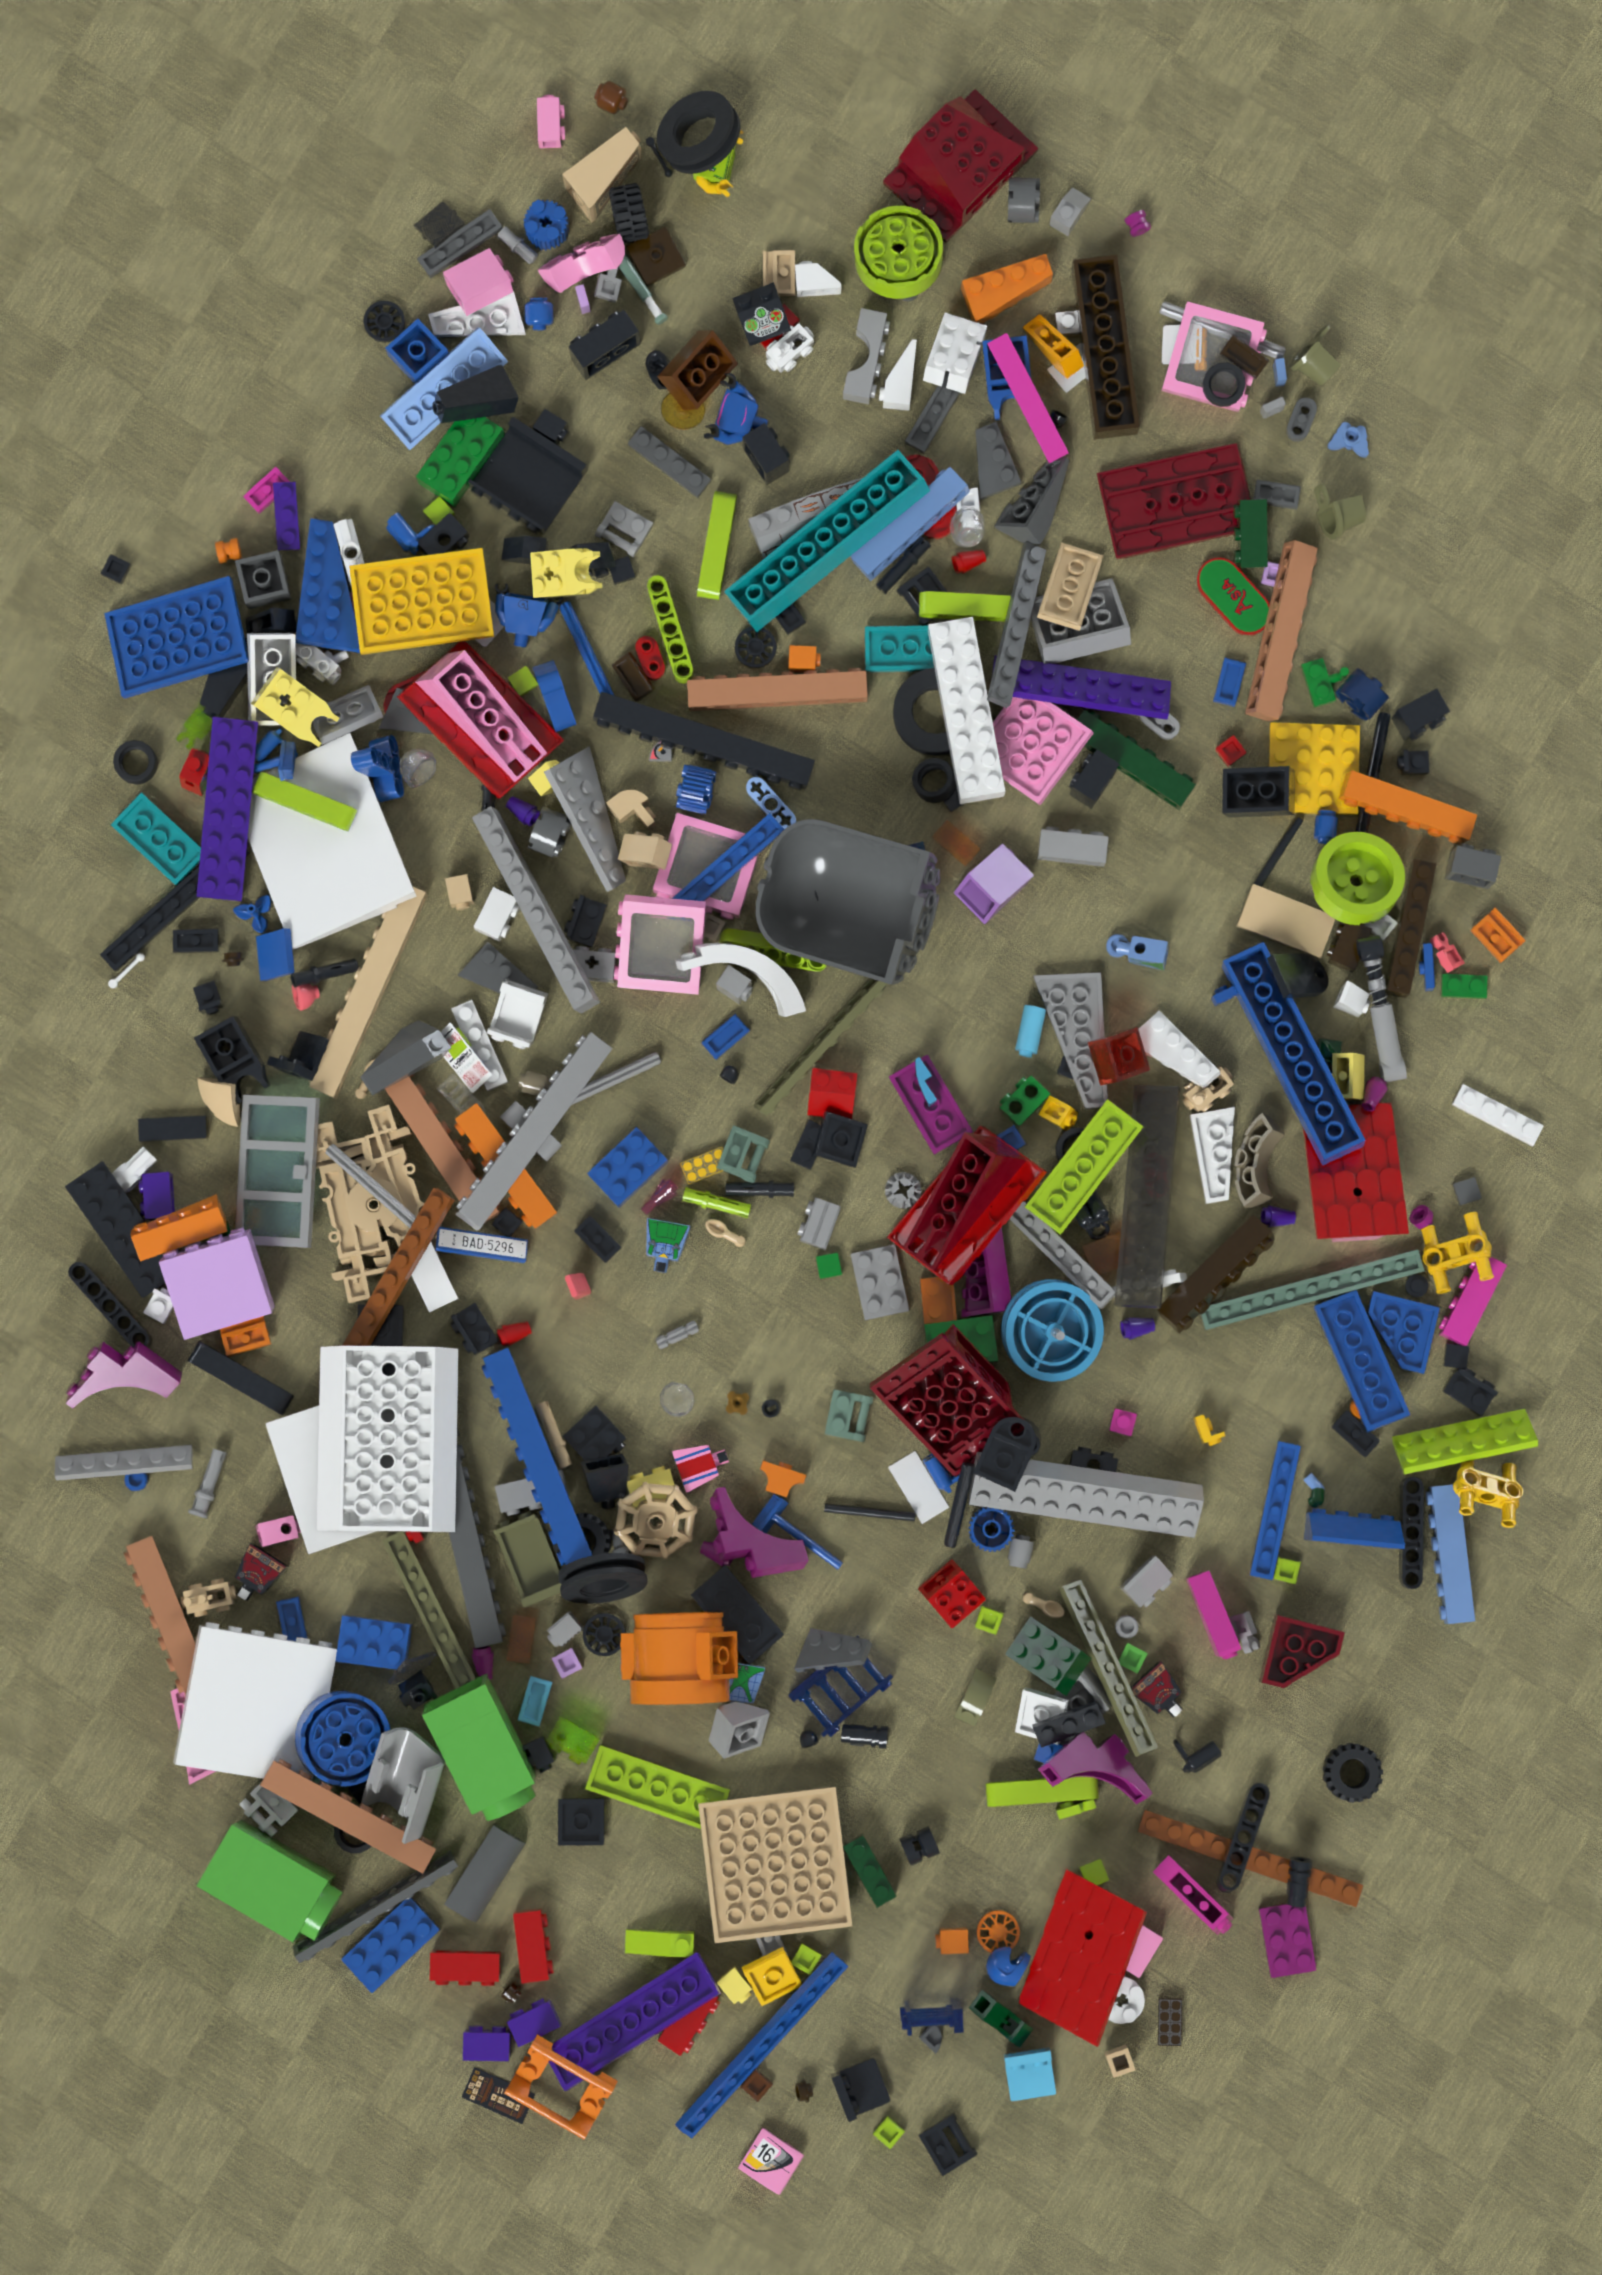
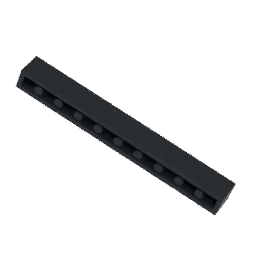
M602 691L593 715V721L597 722L596 725L609 729V726L617 728V732L627 736H630L631 733L639 735L640 740L649 743L652 740L661 742L660 746L673 749V747L682 749V753L689 756L698 754L703 756L705 761L711 763L719 761L725 763V767L733 770L741 768L746 770V774L758 777L760 774L766 776L767 780L773 783L780 784V781L788 783V787L799 791L802 788H807L815 763L813 759Z

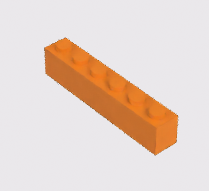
M1353 770L1346 774L1338 798L1343 800L1347 806L1354 808L1360 806L1365 808V812L1378 815L1379 813L1385 815L1389 821L1405 822L1407 827L1416 830L1420 828L1428 830L1427 833L1435 837L1445 836L1449 838L1448 841L1454 844H1461L1470 840L1477 814Z
M476 1103L455 1118L457 1123L454 1126L461 1136L467 1135L470 1139V1142L467 1143L474 1154L478 1152L484 1158L481 1163L485 1167L490 1160L495 1161L498 1157L496 1151L505 1141ZM524 1168L508 1190V1193L511 1195L508 1200L515 1210L518 1207L522 1210L524 1215L521 1218L528 1227L533 1225L536 1229L557 1212Z

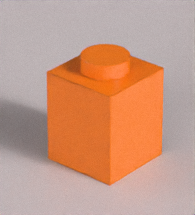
M790 645L789 671L803 673L804 671L816 670V667H820L821 653H816V646Z
M939 1928L940 1934H935L936 1949L940 1948L941 1954L969 1953L967 1928Z

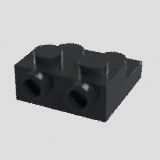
M596 1405L563 1435V1438L584 1461L607 1457L613 1451L615 1454L619 1453L626 1446L624 1441L627 1439Z

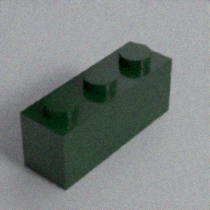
M1267 499L1237 500V505L1233 507L1234 518H1237V527H1234V541H1238V550H1234V563H1238V568L1268 567Z
M863 1833L843 1844L844 1850L876 1908L896 1898L897 1895Z

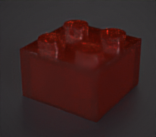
M1138 1027L1120 1030L1088 1042L1100 1086L1120 1082L1150 1070Z

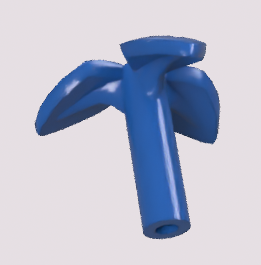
M269 895L261 896L256 900L255 905L241 904L234 907L233 911L237 917L243 920L254 917L252 922L253 929L258 933H264L268 922L260 914L270 910L271 898Z

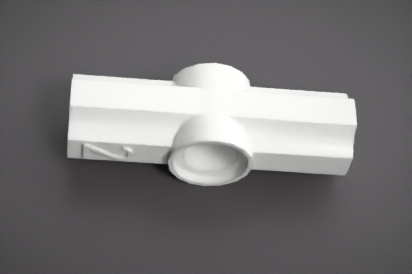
M344 519L335 523L334 528L352 589L349 566L365 563L353 520ZM356 550L357 555L354 558H347L348 551Z
M142 1147L127 1163L121 1164L112 1174L123 1190L128 1193L139 1184L142 1174H145L158 1160L145 1147Z

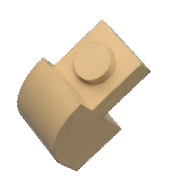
M624 790L606 802L607 807L620 824L635 813L648 831L655 826V821L653 820L656 818L655 814L649 807L644 808L649 803L648 797L637 790Z

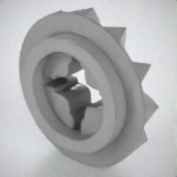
M906 1172L894 1174L888 1179L885 1186V1194L888 1201L898 1208L913 1206L921 1195L920 1182L914 1175ZM899 1181L904 1187L912 1185L907 1190L908 1199L903 1194L894 1195L899 1190Z

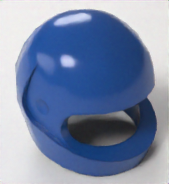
M997 1948L988 1957L986 1963L987 1973L995 1983L1014 1987L1025 1972L1031 1955L1023 1952L1015 1960H1009L1012 1948Z

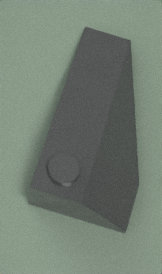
M1060 457L1051 463L1047 461L1033 476L1034 482L1027 489L1022 488L1018 493L1020 497L1013 505L1009 503L1004 508L994 527L1024 544L1026 542L1041 544L1051 527L1069 459Z
M418 1020L402 1028L360 1078L373 1096L442 1059L451 1047L439 1029Z

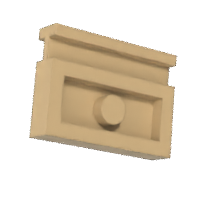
M795 250L763 251V286L774 282L779 296H795Z

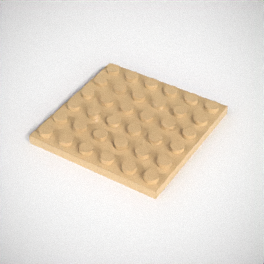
M836 1786L698 1803L715 1943L852 1926Z

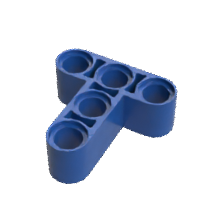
M554 660L532 667L555 732L577 725Z
M393 735L371 740L369 748L351 753L353 768L357 772L373 779L375 794L380 802L403 797L404 787L399 749Z

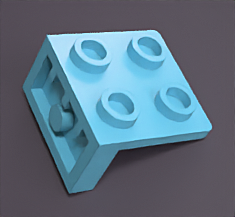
M1049 2047L1003 2054L1011 2101L1056 2094Z

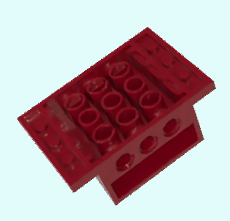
M974 89L965 99L959 96L946 103L913 136L900 155L898 166L883 180V184L906 206L916 208L929 219L932 218L941 232L942 240L947 243L1009 181V177L1012 178L1038 152V147L984 96Z
M954 1324L944 1334H939L869 1383L870 1389L954 1477L960 1474L963 1462L975 1463L977 1452L983 1451L993 1427L999 1421L1008 1417L1023 1419L1012 1406L1009 1383ZM1019 1423L1011 1426V1433L1014 1436L1024 1430V1427Z

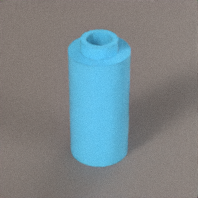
M1024 1005L1015 1050L1019 1051L1020 1056L1032 1058V1054H1037L1046 1009Z

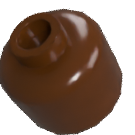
M607 81L604 84L601 83L594 96V99L597 100V106L611 114H616L619 110L623 111L629 100L626 98V89L612 81Z

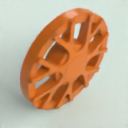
M990 1911L980 1919L977 1925L978 1941L990 1953L994 1951L995 1947L999 1948L998 1942L1004 1941L1006 1947L1010 1943L1009 1947L1013 1949L1019 1940V1925L1016 1919L1006 1911ZM998 1914L1005 1915L1003 1924L997 1922ZM988 1917L994 1921V1924L990 1927L984 1922ZM1013 1921L1015 1928L1007 1930L1005 1925ZM980 1930H989V1936L981 1937ZM1007 1934L1015 1935L1013 1942L1006 1939ZM989 1939L995 1941L992 1948L985 1945Z

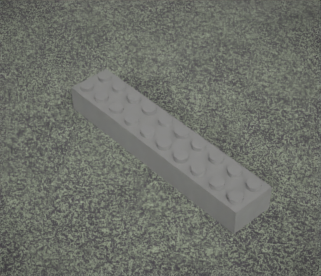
M977 1452L974 1469L978 1463V1460L982 1452ZM1029 1460L1016 1492L975 1474L972 1476L969 1489V1505L1195 1538L1204 1503L1203 1485Z

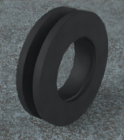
M714 91L692 93L676 102L664 115L657 131L658 149L675 170L686 174L704 172L719 164L732 151L740 134V118L729 101L720 93ZM707 117L715 118L714 128L704 141L691 147H682L684 134L691 125Z
M929 668L913 674L901 685L894 701L893 720L899 736L913 750L931 756L946 755L950 753L947 733L934 734L926 732L915 722L912 712L918 697L928 691H939L935 668Z
M628 1553L598 1554L575 1560L565 1565L558 1573L559 1582L562 1584L560 1587L561 1596L567 1601L583 1604L611 1602L632 1596L642 1591L648 1584L647 1574L645 1573V1561L640 1556Z

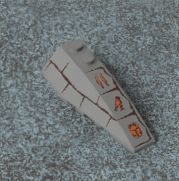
M862 478L810 494L749 518V527L762 558H766Z

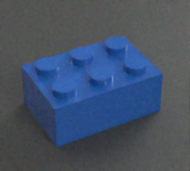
M636 1127L587 1174L620 1208L668 1163V1160Z
M343 1615L335 1662L404 1671L407 1669L413 1624Z

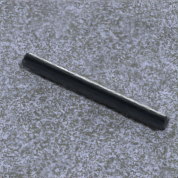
M1380 712L1377 717L1366 774L1375 779L1379 778L1391 717L1389 713ZM1360 807L1355 832L1368 833L1371 814L1365 812V808Z

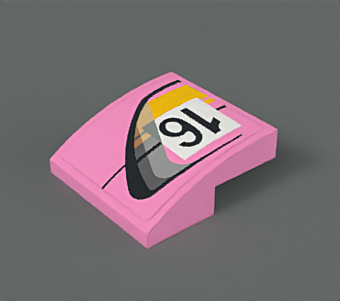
M762 2128L738 2168L763 2186L780 2195L803 2159L804 2154L787 2142H783L767 2129Z

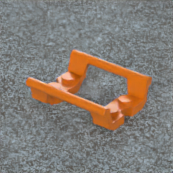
M537 2034L527 2052L531 2057H524L504 2094L585 2140L605 2104L602 2098L608 2099L618 2081L603 2072L595 2076L552 2050L553 2043ZM549 2060L589 2083L580 2100L581 2108L571 2120L564 2118L528 2097L531 2082L541 2076Z

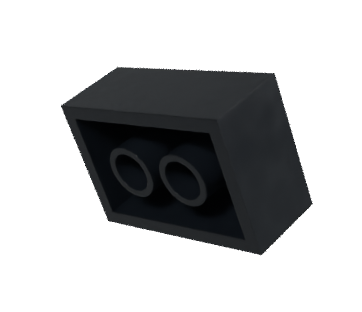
M625 310L612 313L606 322L601 325L600 323L594 325L589 329V333L583 337L577 336L570 342L571 345L568 347L571 360L585 380L641 345L639 331Z
M1290 766L1223 769L1222 813L1228 818L1295 815V770Z

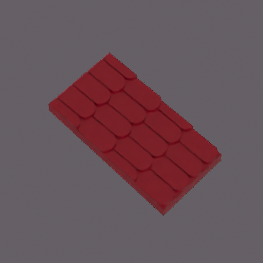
M1237 443L1096 473L1116 559L1129 558L1192 543L1234 535V527H1237V518H1234L1233 515L1234 505H1237V500H1251L1240 448Z

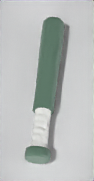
M625 253L622 263L618 266L632 285L642 302L646 303L655 317V323L657 325L664 323L668 319L667 315L661 312L653 300L652 294Z

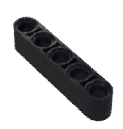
M75 1262L69 1267L68 1274L70 1279L130 1346L134 1347L136 1345V1336L141 1333L146 1338L143 1345L148 1348L152 1345L151 1334L89 1265ZM79 1267H84L85 1276L78 1279L75 1274L76 1270ZM98 1283L101 1290L99 1294L93 1296L90 1291L91 1286ZM113 1300L116 1307L114 1311L107 1312L105 1308L106 1303ZM124 1317H129L131 1321L127 1329H123L120 1325Z
M198 1341L187 1360L281 1415H284L294 1398L293 1394L201 1341Z
M1406 1477L1400 1484L1399 1521L1403 1532L1405 1549H1399V1582L1407 1589H1417L1423 1581L1424 1486L1418 1477ZM1411 1480L1417 1484V1490L1413 1494L1409 1493L1406 1488L1407 1483ZM1410 1503L1414 1504L1417 1508L1414 1516H1409L1406 1512V1507ZM1410 1526L1414 1527L1417 1532L1414 1539H1409L1406 1536V1530ZM1410 1549L1416 1552V1559L1413 1562H1409L1406 1559V1552ZM1409 1572L1414 1573L1416 1576V1582L1413 1585H1408L1405 1580Z
M1263 1783L1254 1784L1246 1792L1216 1881L1218 1889L1223 1893H1231L1240 1885L1270 1797L1269 1788ZM1253 1790H1260L1263 1793V1799H1255L1253 1797ZM1246 1811H1252L1255 1814V1822H1250L1246 1819ZM1240 1832L1248 1836V1843L1244 1844L1239 1841L1238 1834ZM1232 1854H1237L1241 1858L1240 1865H1234L1231 1862ZM1224 1876H1230L1233 1879V1887H1227L1224 1884Z

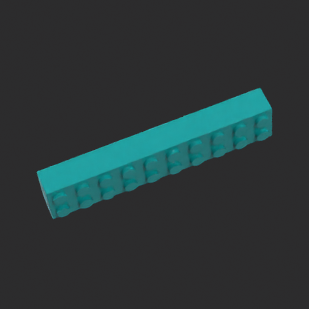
M897 450L724 592L753 629L758 632L931 490L924 478L903 454Z

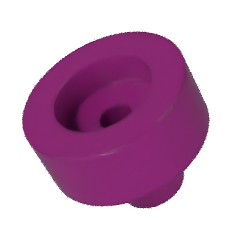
M1426 1205L1417 1206L1410 1214V1222L1418 1229H1423L1433 1224V1212Z

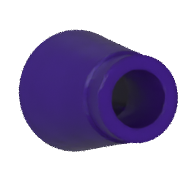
M514 796L506 804V808L523 825H534L540 816L537 806Z
M1270 1205L1263 1207L1261 1210V1222L1268 1228L1295 1224V1211Z
M1126 1317L1125 1320L1120 1322L1122 1337L1131 1340L1154 1332V1319Z

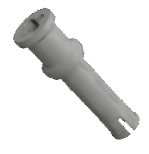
M216 1449L212 1450L199 1490L197 1489L194 1493L196 1497L192 1509H189L188 1513L205 1519L208 1518L207 1511L210 1502L214 1501L215 1498L213 1495L214 1487L227 1453Z

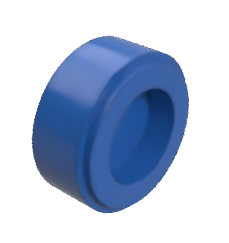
M147 1473L125 1475V1485L132 1491H141L148 1484Z

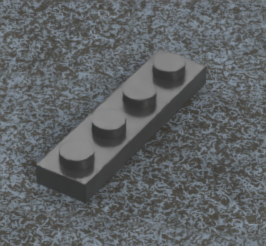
M489 209L425 252L417 260L431 279L500 232L503 227Z
M948 371L945 373L943 385L937 386L905 440L906 445L923 454L927 451L960 395V392L946 388L950 373Z
M642 426L628 442L629 447L696 498H699L711 483V479Z

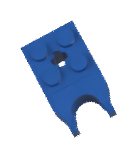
M1027 336L1010 337L1031 378ZM993 340L982 341L988 399L994 410L995 420H1000L1002 404L1008 399L1016 398L987 344Z

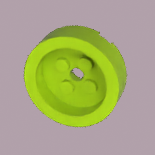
M890 206L874 212L859 227L855 237L854 255L857 273L870 290L887 298L904 299L924 292L936 281L943 265V240L938 226L932 218L929 219L920 210L909 206ZM901 244L905 249L898 254V252L892 249L893 246Z
M1348 832L1330 840L1321 850L1313 865L1310 876V884L1315 894L1314 898L1322 910L1337 921L1350 925L1374 923L1385 917L1400 897L1405 883L1404 866L1395 849L1378 836L1365 832ZM1358 877L1361 886L1352 885L1350 879Z

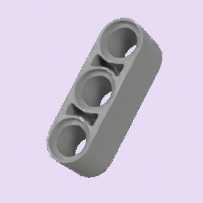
M515 1101L500 1118L513 1129L516 1124L521 1126L525 1120L522 1116L526 1110ZM549 1134L537 1153L547 1162L562 1145Z

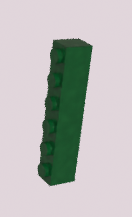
M1084 710L1077 721L1094 733L1084 747L1093 753L1099 750L1119 763V771L1177 810H1180L1196 786L1193 783V778L1185 773L1181 775L1175 771V767L1168 761L1164 760L1162 762L1157 759V755L1152 750L1139 747L1137 745L1138 742L1128 735L1125 737L1120 734V730L1115 725L1102 722L1100 720L1101 717L1091 710L1089 712Z

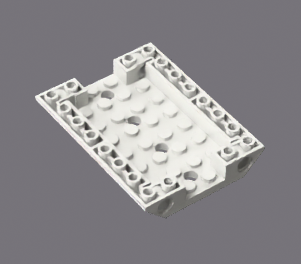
M329 1346L320 1348L317 1531L455 1532L458 1349L407 1346ZM386 1363H392L396 1368L392 1376H386L382 1372V1367ZM385 1409H391L395 1413V1417L391 1422H385L381 1418V1413ZM384 1455L393 1457L394 1464L392 1467L384 1468L381 1466L380 1460ZM384 1501H389L393 1505V1510L388 1515L382 1514L379 1510L380 1504Z

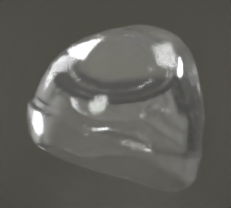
M960 508L951 518L950 533L953 541L958 546L964 548L974 547L982 541L985 535V521L982 514L976 508Z
M425 749L409 750L400 759V773L405 783L411 788H416L426 783L436 771L435 756L432 752Z

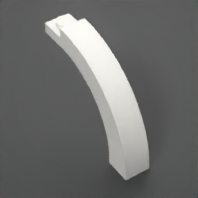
M705 943L695 946L697 955L694 952L681 955L682 959L675 960L677 969L682 971L712 963H732L742 966L755 974L766 985L773 996L780 1016L787 1017L806 1011L803 999L788 974L773 960L755 950L729 943Z

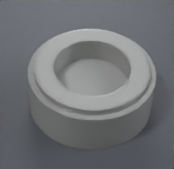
M1124 1615L1117 1619L1115 1630L1120 1637L1132 1638L1138 1632V1623L1132 1616Z

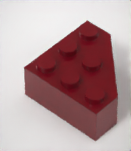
M1275 1615L1259 1682L1286 1688L1296 1680L1340 1655L1345 1632Z

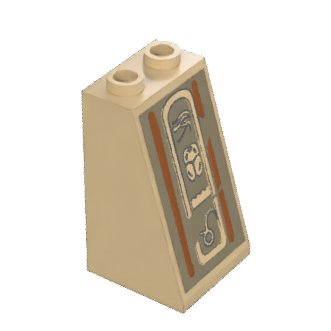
M627 127L562 174L565 190L591 223L597 219L609 203L610 188L621 186L641 160L640 151L642 148L639 144L641 141L634 131L630 132Z

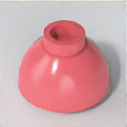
M310 983L298 987L292 985L294 1003L300 1011L309 1008L315 999L320 997L317 985L313 986Z

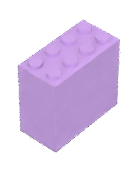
M244 1227L232 1230L228 1236L223 1237L222 1234L210 1237L205 1243L201 1244L198 1241L187 1245L185 1249L179 1250L178 1248L166 1252L159 1261L184 1340L273 1312L275 1304L250 1229L244 1230Z

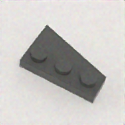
M997 422L976 429L980 500L1021 485V480Z

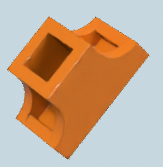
M763 1461L760 1468L768 1477L765 1490L786 1498L793 1485L804 1484L806 1475L791 1470L792 1465L783 1462L775 1465Z

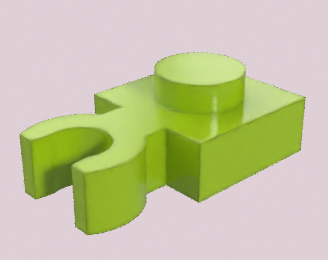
M1094 1799L1074 1804L1073 1801H1066L1060 1803V1808L1055 1810L1060 1820L1095 1809L1096 1804Z

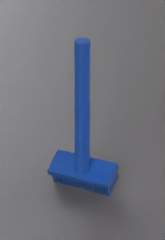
M282 740L280 756L254 764L253 774L279 766L280 781L293 779L297 752L295 742Z
M773 1494V1497L767 1502L768 1504H766L762 1509L763 1511L759 1513L752 1524L758 1530L767 1534L775 1523L795 1539L803 1540L807 1548L838 1570L843 1562L782 1518L780 1515L789 1503Z

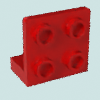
M953 1559L917 1588L950 1628L958 1625L986 1600Z

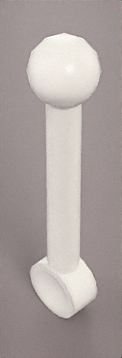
M138 953L136 959L120 975L108 982L109 987L116 988L118 982L139 961L141 962L145 959V955Z

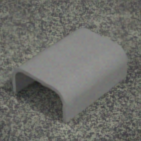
M399 1727L381 1734L361 1803L368 1806L377 1802H385L394 1807L398 1814L404 1816L408 1820L402 1839L404 1844L419 1839L423 1834L445 1764L442 1754L419 1734L408 1728Z

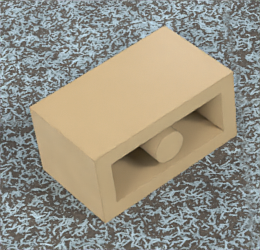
M642 832L624 834L618 860L630 866L665 870L672 844L665 841L664 836L652 833L651 836H647V834Z

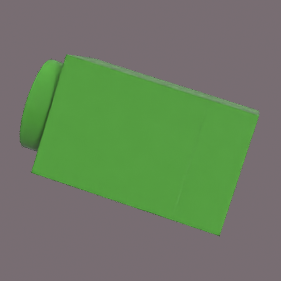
M487 1673L424 1705L422 1716L472 1815L482 1810L487 1821L494 1820L515 1811L536 1796L532 1787L535 1784V1769L531 1766L526 1755L527 1753L523 1750V1745Z
M243 1820L231 1825L197 1884L198 1888L291 1942L297 1940L302 1934L315 1941L327 1924L343 1894V1891L331 1885L336 1874Z

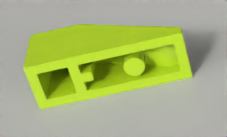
M626 1929L625 1953L690 1957L694 1954L695 1931Z

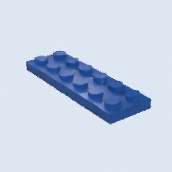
M1357 1290L1315 1305L1316 1315L1366 1431L1370 1432L1409 1417L1410 1412Z

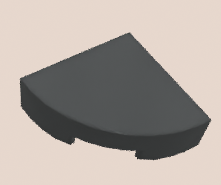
M934 2020L919 2036V2039L936 2054L941 2046L942 2034L939 2025Z

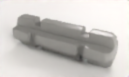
M691 1321L685 1327H678L666 1333L667 1335L657 1337L656 1343L658 1347L663 1349L670 1343L674 1344L687 1338L689 1334L697 1333L699 1328L696 1322Z

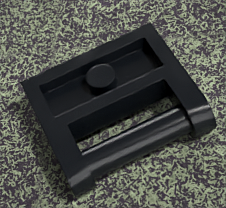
M930 567L924 569L896 590L900 597H904L919 617V623L922 626L927 625L934 618L919 616V603L910 592V589L915 587L919 593L926 591L947 592Z
M954 2113L918 2134L942 2176L978 2154L956 2122L957 2117ZM949 2126L964 2152L959 2157L942 2130Z

